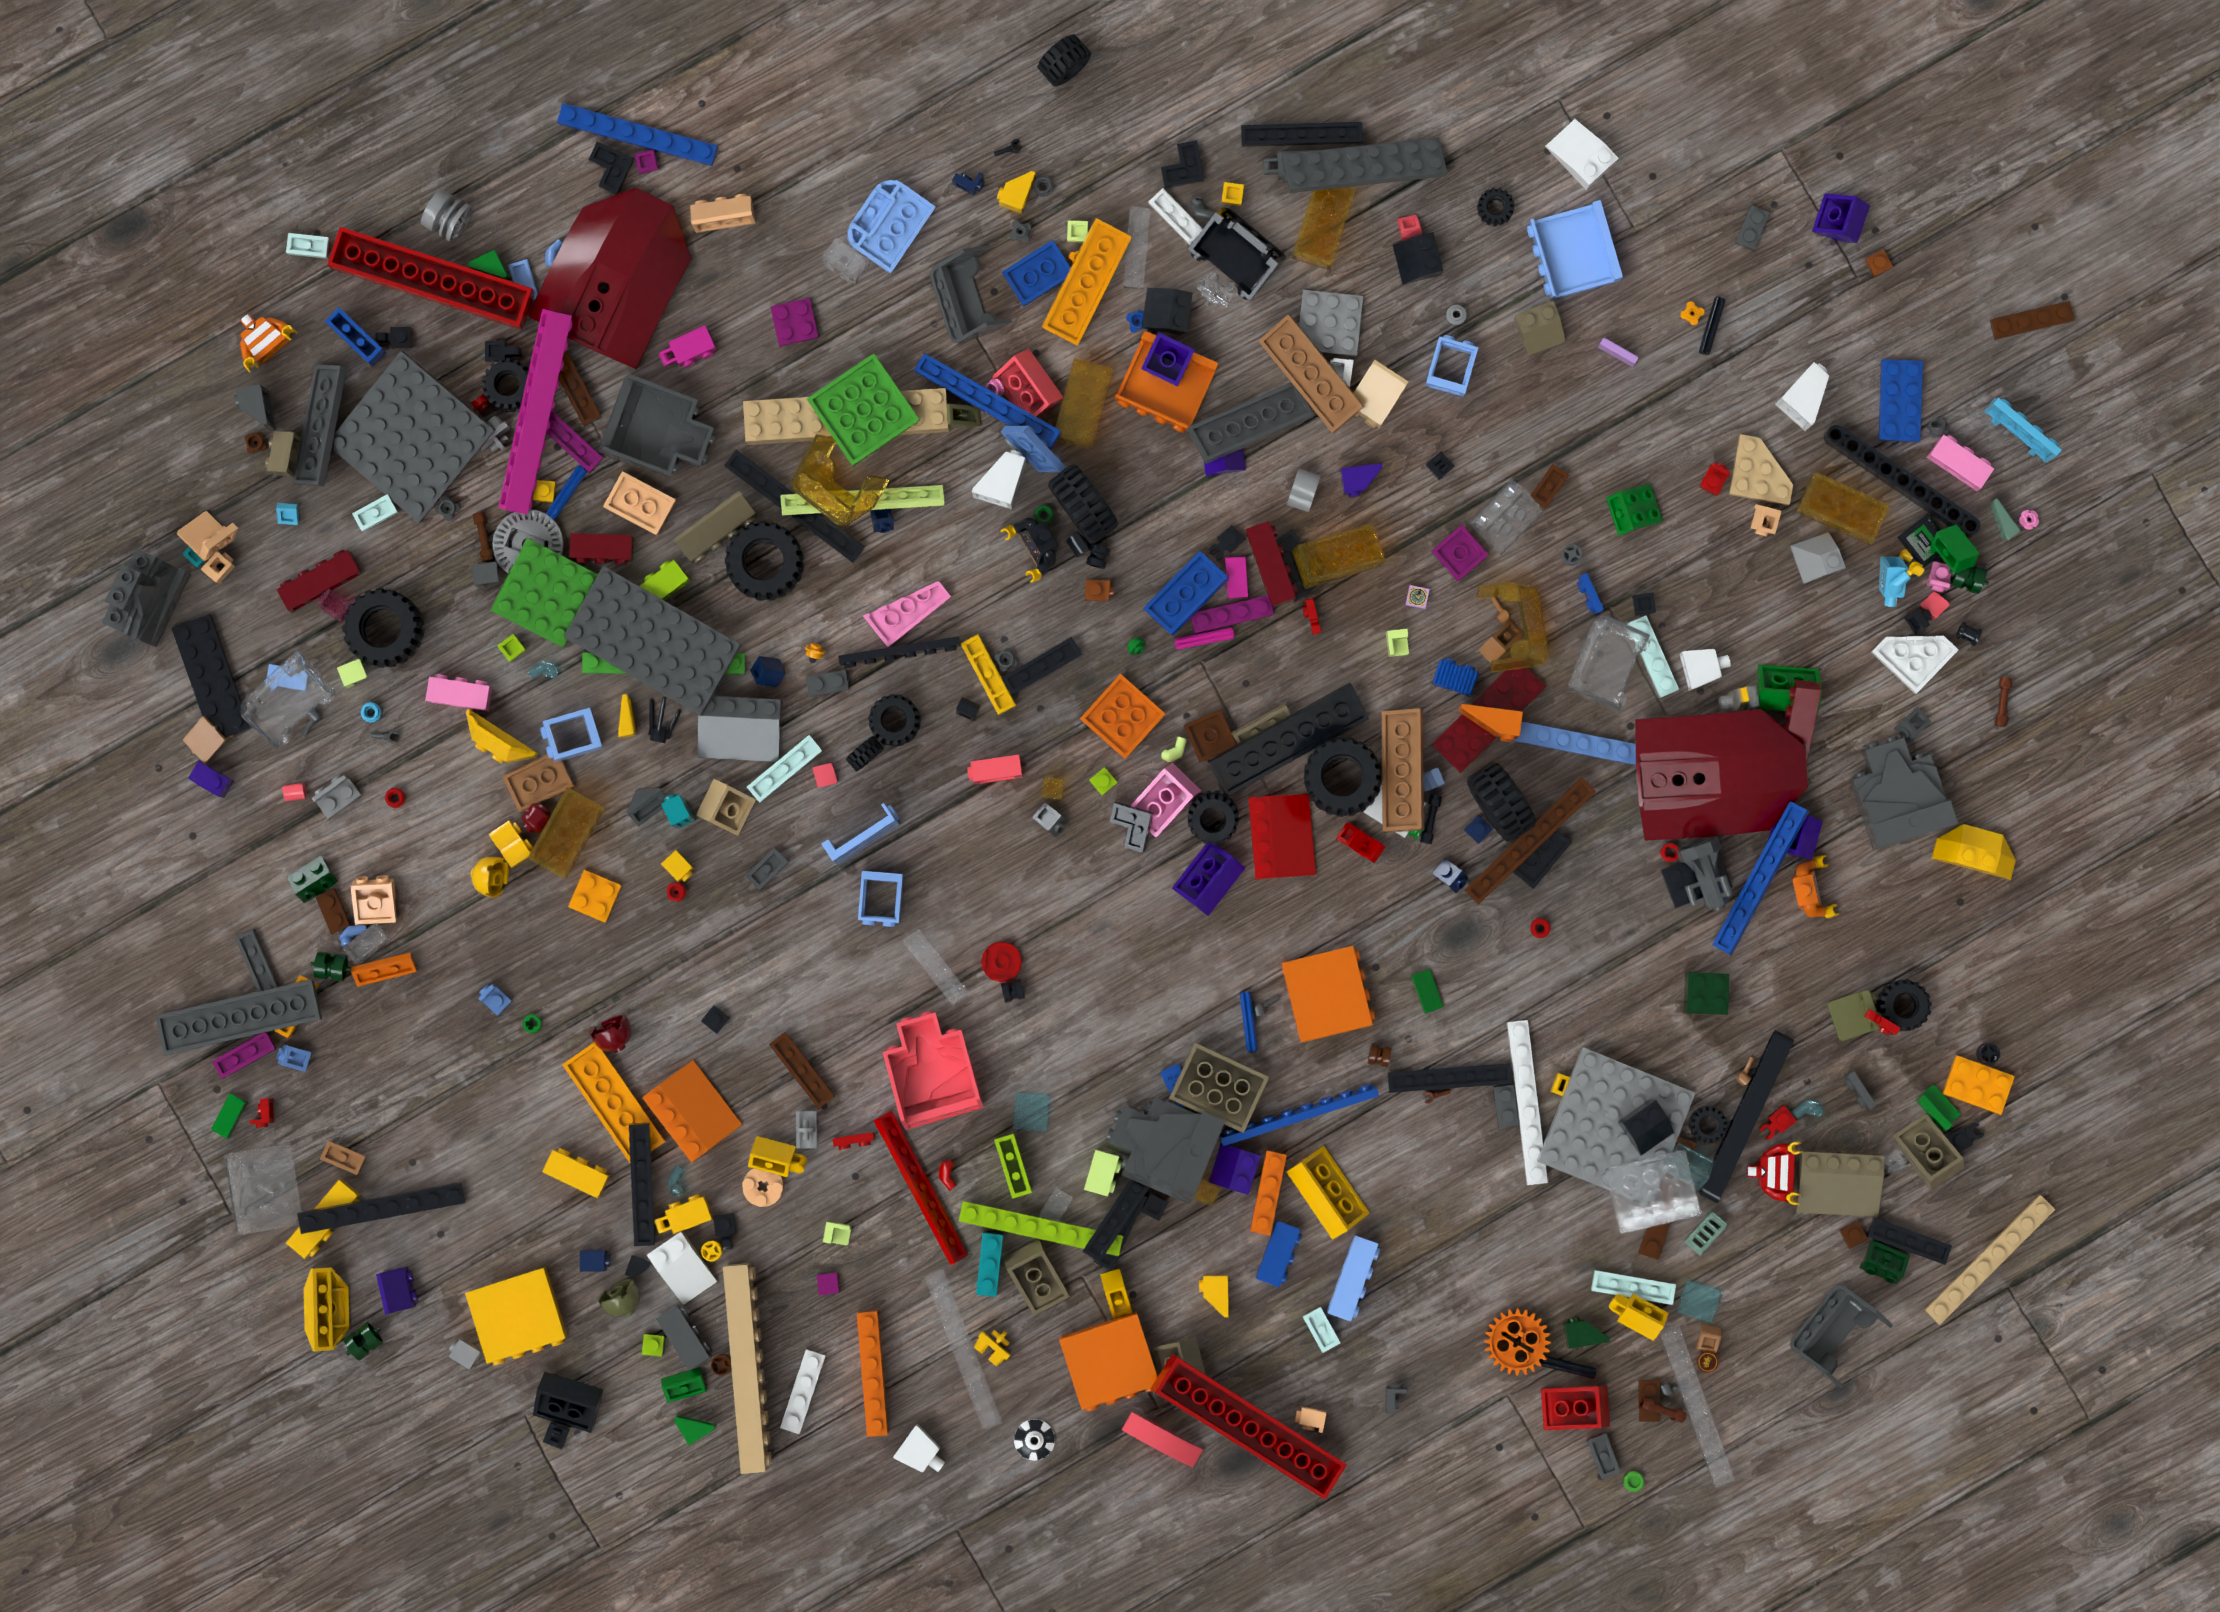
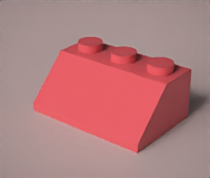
M1030 349L1014 355L992 376L993 379H999L1004 384V394L1011 403L1037 418L1048 412L1064 398Z

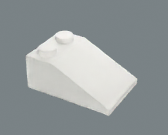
M1576 119L1545 146L1585 190L1590 188L1618 160V157L1603 141Z
M681 1231L647 1254L658 1273L683 1305L718 1282L684 1231Z

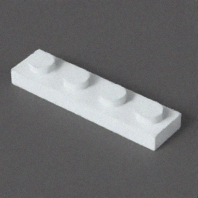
M806 1349L780 1426L781 1429L800 1434L826 1355Z

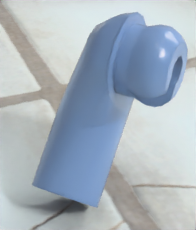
M366 925L348 926L339 937L341 945L343 947H350L352 945V938L355 935L367 933Z

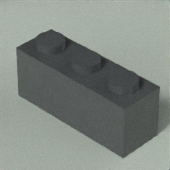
M678 1304L656 1318V1320L690 1371L712 1356L710 1354L712 1349L707 1341L703 1342L699 1337L701 1332L695 1323L692 1325L688 1317L690 1315L684 1306L680 1307Z

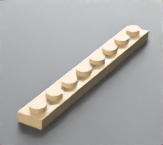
M2038 1195L1924 1311L1938 1325H1941L2055 1209L2041 1195Z

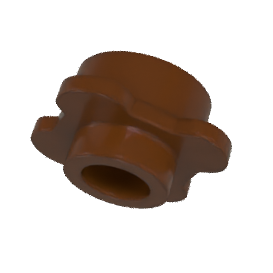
M262 432L245 436L248 453L253 454L255 451L266 450L267 445L264 444L265 435Z

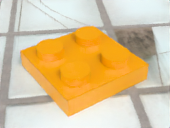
M584 870L568 907L607 923L622 885Z

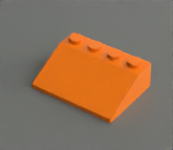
M694 1060L642 1097L691 1163L698 1160L743 1125Z

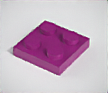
M810 298L770 306L779 347L819 338Z
M1463 525L1458 527L1431 551L1457 582L1488 556V553Z

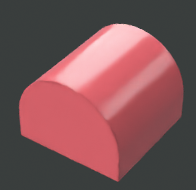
M305 782L288 784L282 787L286 802L307 799Z

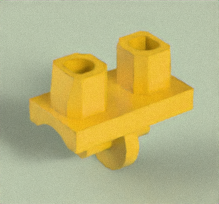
M994 1329L991 1335L996 1338V1341L984 1331L978 1335L979 1339L974 1348L982 1354L990 1346L995 1352L988 1360L995 1366H998L1004 1359L1007 1360L1011 1355L999 1345L1001 1342L1007 1347L1010 1343L1004 1338L1007 1334L1005 1330L1000 1334Z

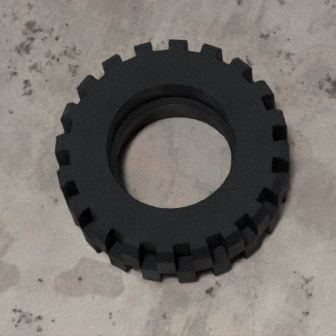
M1076 464L1070 465L1049 481V489L1079 531L1090 543L1098 542L1117 528L1119 522L1092 482Z
M760 521L758 524L751 523L748 524V527L744 529L742 527L738 530L739 533L736 536L733 535L730 545L726 548L727 555L725 557L726 571L734 586L747 597L755 598L759 601H772L777 597L782 598L789 590L792 591L795 588L794 585L800 581L801 572L804 569L803 553L793 534L777 523H766V521ZM759 543H771L777 546L783 555V567L780 573L769 580L754 578L746 568L747 553L753 546Z
M379 588L376 591H366L365 595H359L355 598L356 602L354 604L350 603L347 608L349 612L344 614L343 617L345 625L342 626V632L345 633L344 640L348 644L349 650L357 658L367 664L380 668L387 666L391 668L396 667L398 663L403 664L407 662L406 659L409 656H414L415 649L419 648L422 643L420 638L424 635V630H422L424 623L419 615L420 611L410 599L394 590ZM382 609L393 611L401 620V632L398 639L387 647L373 645L365 634V627L369 617Z
M1337 737L1332 741L1329 739L1323 745H1318L1313 754H1310L1308 757V762L1304 768V783L1309 798L1317 808L1331 816L1333 814L1338 817L1347 815L1351 817L1355 816L1358 812L1362 813L1369 805L1374 803L1382 784L1380 763L1374 752L1361 741L1357 742L1349 737L1348 739ZM1345 758L1354 761L1362 772L1360 787L1354 793L1347 796H1338L1331 793L1324 783L1325 769L1331 762L1337 759Z
M1490 762L1468 777L1467 786L1473 798L1493 828L1506 842L1514 841L1535 827L1537 821L1531 807L1513 779L1498 762Z

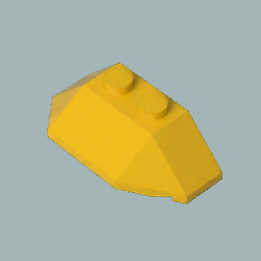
M467 709L466 716L471 739L476 742L475 747L484 753L486 750L493 753L492 758L502 764L503 761L513 763L535 758L539 755V753L483 717Z
M1962 824L1937 838L1931 857L1935 860L2011 880L2016 862L2004 835Z
M332 1267L312 1268L304 1286V1328L314 1352L334 1350L349 1329L348 1286Z

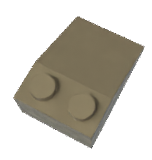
M1927 1113L1893 1135L1894 1140L1914 1170L1931 1191L1964 1169L1963 1157Z
M1040 1239L1003 1257L1008 1273L1034 1316L1070 1297Z

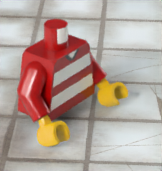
M1800 1141L1791 1144L1775 1145L1764 1151L1763 1156L1758 1158V1165H1747L1746 1168L1747 1177L1758 1178V1186L1762 1187L1765 1194L1774 1200L1789 1202L1792 1205H1800V1203L1794 1202L1795 1196L1802 1197L1799 1193H1793L1794 1156L1803 1152L1797 1151L1795 1148L1797 1144H1802Z

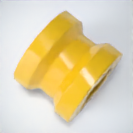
M715 1240L704 1243L701 1248V1255L707 1261H715L723 1253L722 1245Z

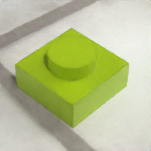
M515 634L510 635L497 645L509 662H512L526 651Z
M1105 767L1089 780L1102 796L1118 783Z
M645 1333L642 1355L662 1357L665 1336Z

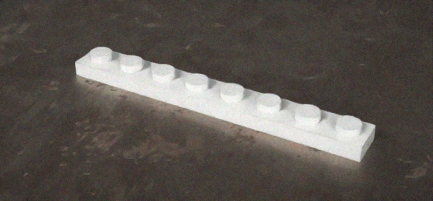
M1528 1020L1507 1022L1527 1185L1548 1183L1546 1165L1537 1162L1543 1147Z

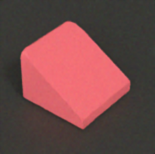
M1417 214L1397 219L1402 241L1422 235Z
M1933 591L1920 606L1924 611L1929 610L1932 614L1931 618L1934 620L1950 606V603Z
M833 763L812 768L818 788L838 783Z

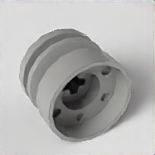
M440 189L426 206L421 218V225L432 232L439 229V236L442 238L446 237L447 241L453 243L465 230L473 207L467 203L464 205V202L460 199L454 203V196Z

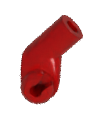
M946 1160L940 1164L938 1177L945 1187L951 1191L957 1186L950 1177L954 1163L951 1160Z

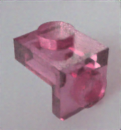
M327 589L320 596L317 605L326 614L343 623L344 614H348L349 609L347 608L350 603L336 595L332 590Z

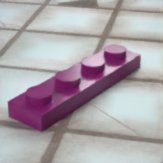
M550 411V427L546 433L591 473L604 458L559 416Z
M1267 595L1196 612L1191 621L1194 633L1197 634L1273 616L1274 614Z

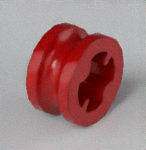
M1672 843L1664 845L1660 850L1661 858L1666 862L1675 861L1678 858L1676 851L1679 848ZM1667 847L1675 850L1673 858L1665 856L1664 852H1667L1665 850Z

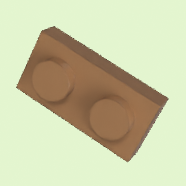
M328 1140L320 1160L359 1175L367 1156Z

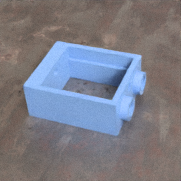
M1439 336L1425 386L1464 397L1478 347H1475V344L1470 341H1463L1461 343L1455 341V338L1452 336ZM1442 346L1470 354L1462 384L1433 376Z
M590 708L545 720L542 723L543 727L540 728L542 738L547 739L549 744L546 747L549 759L553 758L554 763L602 748ZM583 717L591 744L558 754L550 726Z
M862 871L858 920L863 921V925H875V922H883V926L895 927V923L900 924L903 874ZM868 880L897 883L894 918L865 915Z

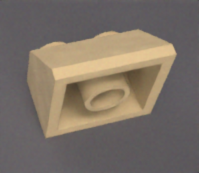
M713 779L696 816L738 836L756 799Z

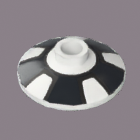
M1027 1420L1015 1432V1448L1022 1457L1028 1460H1041L1047 1457L1054 1448V1432L1042 1420ZM1037 1437L1038 1443L1032 1444L1030 1439Z

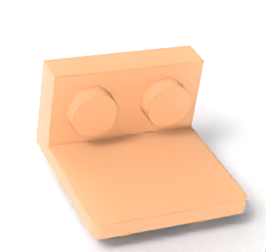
M205 511L179 529L177 535L205 562L216 551L219 552L234 541L238 527L234 523L227 527H222Z

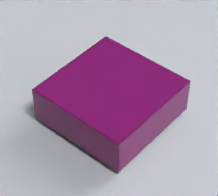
M654 149L634 154L639 175L659 170Z
M838 1272L817 1274L819 1295L839 1293Z

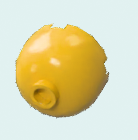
M490 856L482 858L471 870V878L475 890L491 898H497L503 893L504 890H501L503 883L507 885L509 877L508 863L503 862L505 859Z

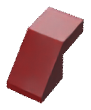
M1346 822L1336 837L1338 841L1373 863L1377 861L1386 847Z

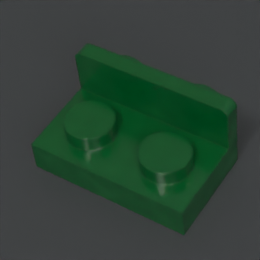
M1871 1240L1864 1261L1860 1264L1859 1268L1865 1270L1870 1275L1883 1278L1886 1282L1897 1284L1904 1277L1910 1256Z

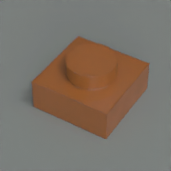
M1884 249L1865 259L1873 277L1893 267Z

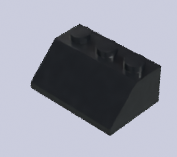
M544 1372L537 1388L533 1416L592 1433L601 1404L603 1389L564 1378L557 1374Z

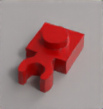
M1313 598L1305 600V606H1302L1304 618L1308 617L1312 634H1320L1321 629Z
M1871 1009L1867 1010L1864 1015L1865 1018L1879 1026L1878 1030L1887 1036L1890 1034L1897 1035L1901 1029Z
M1782 1105L1767 1117L1771 1123L1761 1125L1758 1130L1761 1132L1768 1128L1770 1133L1765 1138L1770 1140L1774 1137L1776 1130L1782 1134L1797 1120L1785 1105Z

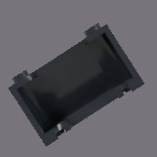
M1226 207L1215 212L1188 248L1194 259L1197 261H1210L1238 284L1236 287L1238 295L1249 301L1255 297L1286 259V255L1235 212Z

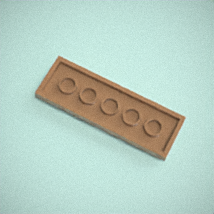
M1288 314L1259 340V343L1332 433H1336L1365 407L1291 315Z
M1421 708L1382 711L1383 832L1385 833L1424 830L1423 710Z

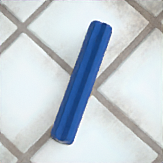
M580 465L576 467L547 510L546 514L552 519L557 518L586 475L587 470Z
M1242 992L1240 993L1246 1047L1248 1052H1256L1258 1046L1251 993Z

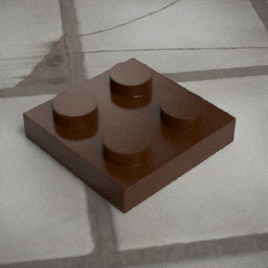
M1221 709L1183 725L1199 763L1219 755L1236 745Z

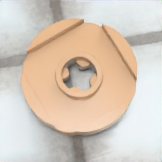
M754 1168L746 1174L742 1183L746 1199L758 1207L773 1205L781 1198L784 1183L782 1176ZM760 1181L763 1183L768 1182L769 1185L766 1192L758 1190Z

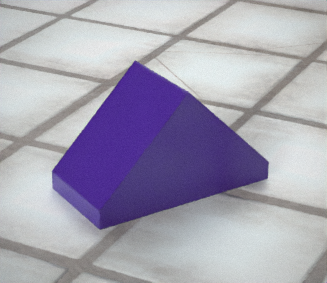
M1237 450L1207 464L1204 462L1206 476L1246 471L1243 450Z

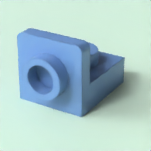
M487 984L479 992L481 996L478 999L497 1016L512 1002L495 984L490 986Z
M283 1044V1047L279 1048L277 1053L278 1064L303 1072L306 1071L311 1052Z

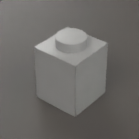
M461 1338L459 1341L455 1340L449 1348V1351H451L449 1357L470 1370L476 1364L483 1350L466 1339Z

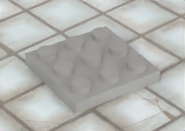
M1303 290L1299 326L1322 354L1357 357L1363 296Z

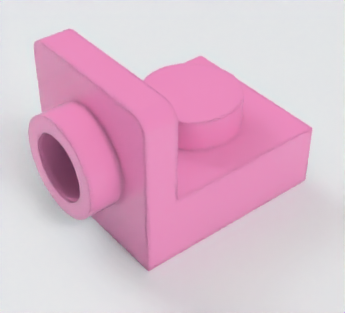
M1933 561L1926 586L1932 587L1931 590L1936 592L1950 589L1951 574L1949 573L1950 568L1948 565Z

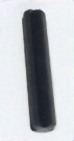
M1716 296L1714 298L1699 353L1702 355H1709L1725 304V299Z
M1545 1356L1547 1360H1539L1543 1367L1594 1379L1596 1376V1368L1549 1356Z

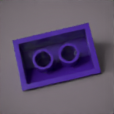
M1208 842L1172 889L1209 916L1244 871L1245 867L1217 845H1212V843Z

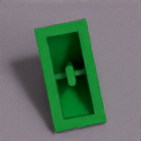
M495 250L468 262L467 266L470 269L508 281L510 279Z
M679 1415L674 1417V1422L688 1445L715 1430L717 1425Z

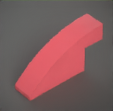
M1131 1411L1122 1427V1431L1192 1468L1203 1451L1202 1448L1155 1421L1147 1420Z

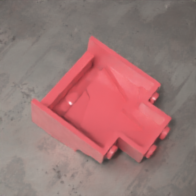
M930 1011L920 1014V1017L914 1019L912 1017L903 1018L899 1023H896L902 1047L891 1046L887 1048V1051L883 1052L899 1117L905 1130L984 1108L962 1030L951 1029L942 1035L937 1014Z

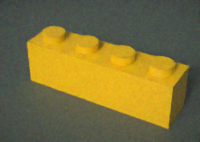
M340 1179L315 1209L360 1201L358 1198L361 1194L346 1181ZM299 1227L286 1244L304 1259L313 1258L320 1250L318 1246L321 1242H326L333 1235L331 1231L333 1228L301 1234Z

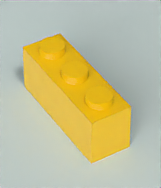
M565 1149L552 1150L542 1171L543 1173L595 1198L601 1197L611 1176L606 1173L607 1169L598 1165L594 1168L588 1165V1160L579 1156L575 1159L569 1156L570 1152Z

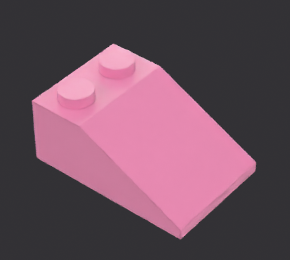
M1171 763L1159 773L1131 806L1154 813L1150 833L1157 838L1202 790L1174 763Z

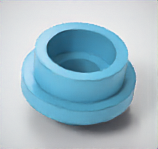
M373 702L366 703L361 709L362 718L369 723L378 721L382 714L380 706ZM370 709L375 711L373 716L368 715Z

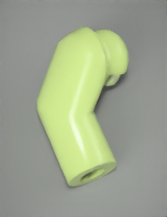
M1177 737L1175 747L1170 750H1164L1161 754L1162 759L1167 762H1173L1181 758L1187 739Z

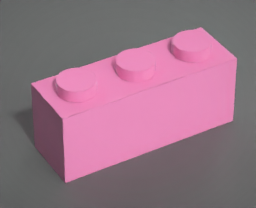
M1942 435L1926 458L1975 491L1980 490L1994 470L1991 467V463L1984 458L1979 459L1973 455L1974 451L1970 448L1957 444L1958 441L1954 437Z
M441 674L429 677L425 701L489 712L492 687L487 686L488 682L476 680L475 684L468 683V679L455 677V680H448V676Z

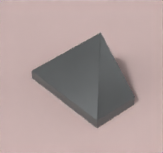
M660 788L638 789L635 791L627 814L639 827L663 809L661 803L665 802L664 798L666 795Z

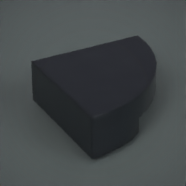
M632 1255L625 1275H639L646 1271L652 1262Z

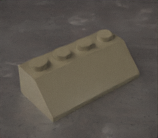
M739 491L674 538V541L692 564L694 562L699 563L707 557L705 554L710 550L716 551L719 549L725 539H731L733 535L736 536L740 528L743 526L748 527V524L754 523L756 521L754 518L757 515Z

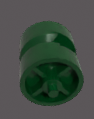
M1975 566L1955 574L1951 569L1949 570V573L1952 574L1951 586L1960 589L1966 587L1967 591L1979 594L1982 587L1989 584L1988 581H1985L1987 569Z
M317 952L315 962L310 963V966H314V978L327 979L330 977L331 980L344 981L347 971H351V967H348L347 955L335 954L331 956L330 953Z
M368 1322L357 1329V1334L352 1333L344 1339L348 1349L346 1354H352L358 1361L366 1357L370 1349L375 1350L383 1344V1340L378 1333L381 1329L379 1327L375 1329Z

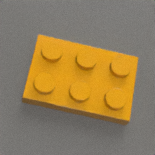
M1955 1055L1942 1094L2002 1115L2015 1076Z

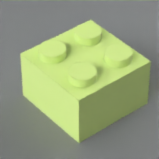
M1096 1149L1084 1190L1107 1197L1109 1192L1113 1193L1116 1181L1113 1180L1114 1173L1119 1174L1122 1161L1118 1160L1119 1156Z

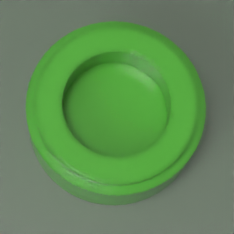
M1629 1471L1623 1477V1485L1627 1490L1637 1492L1643 1488L1644 1478L1637 1471Z

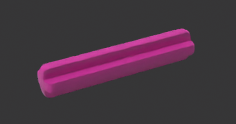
M1226 628L1176 638L1174 641L1176 649H1183L1233 639L1234 631L1233 628Z

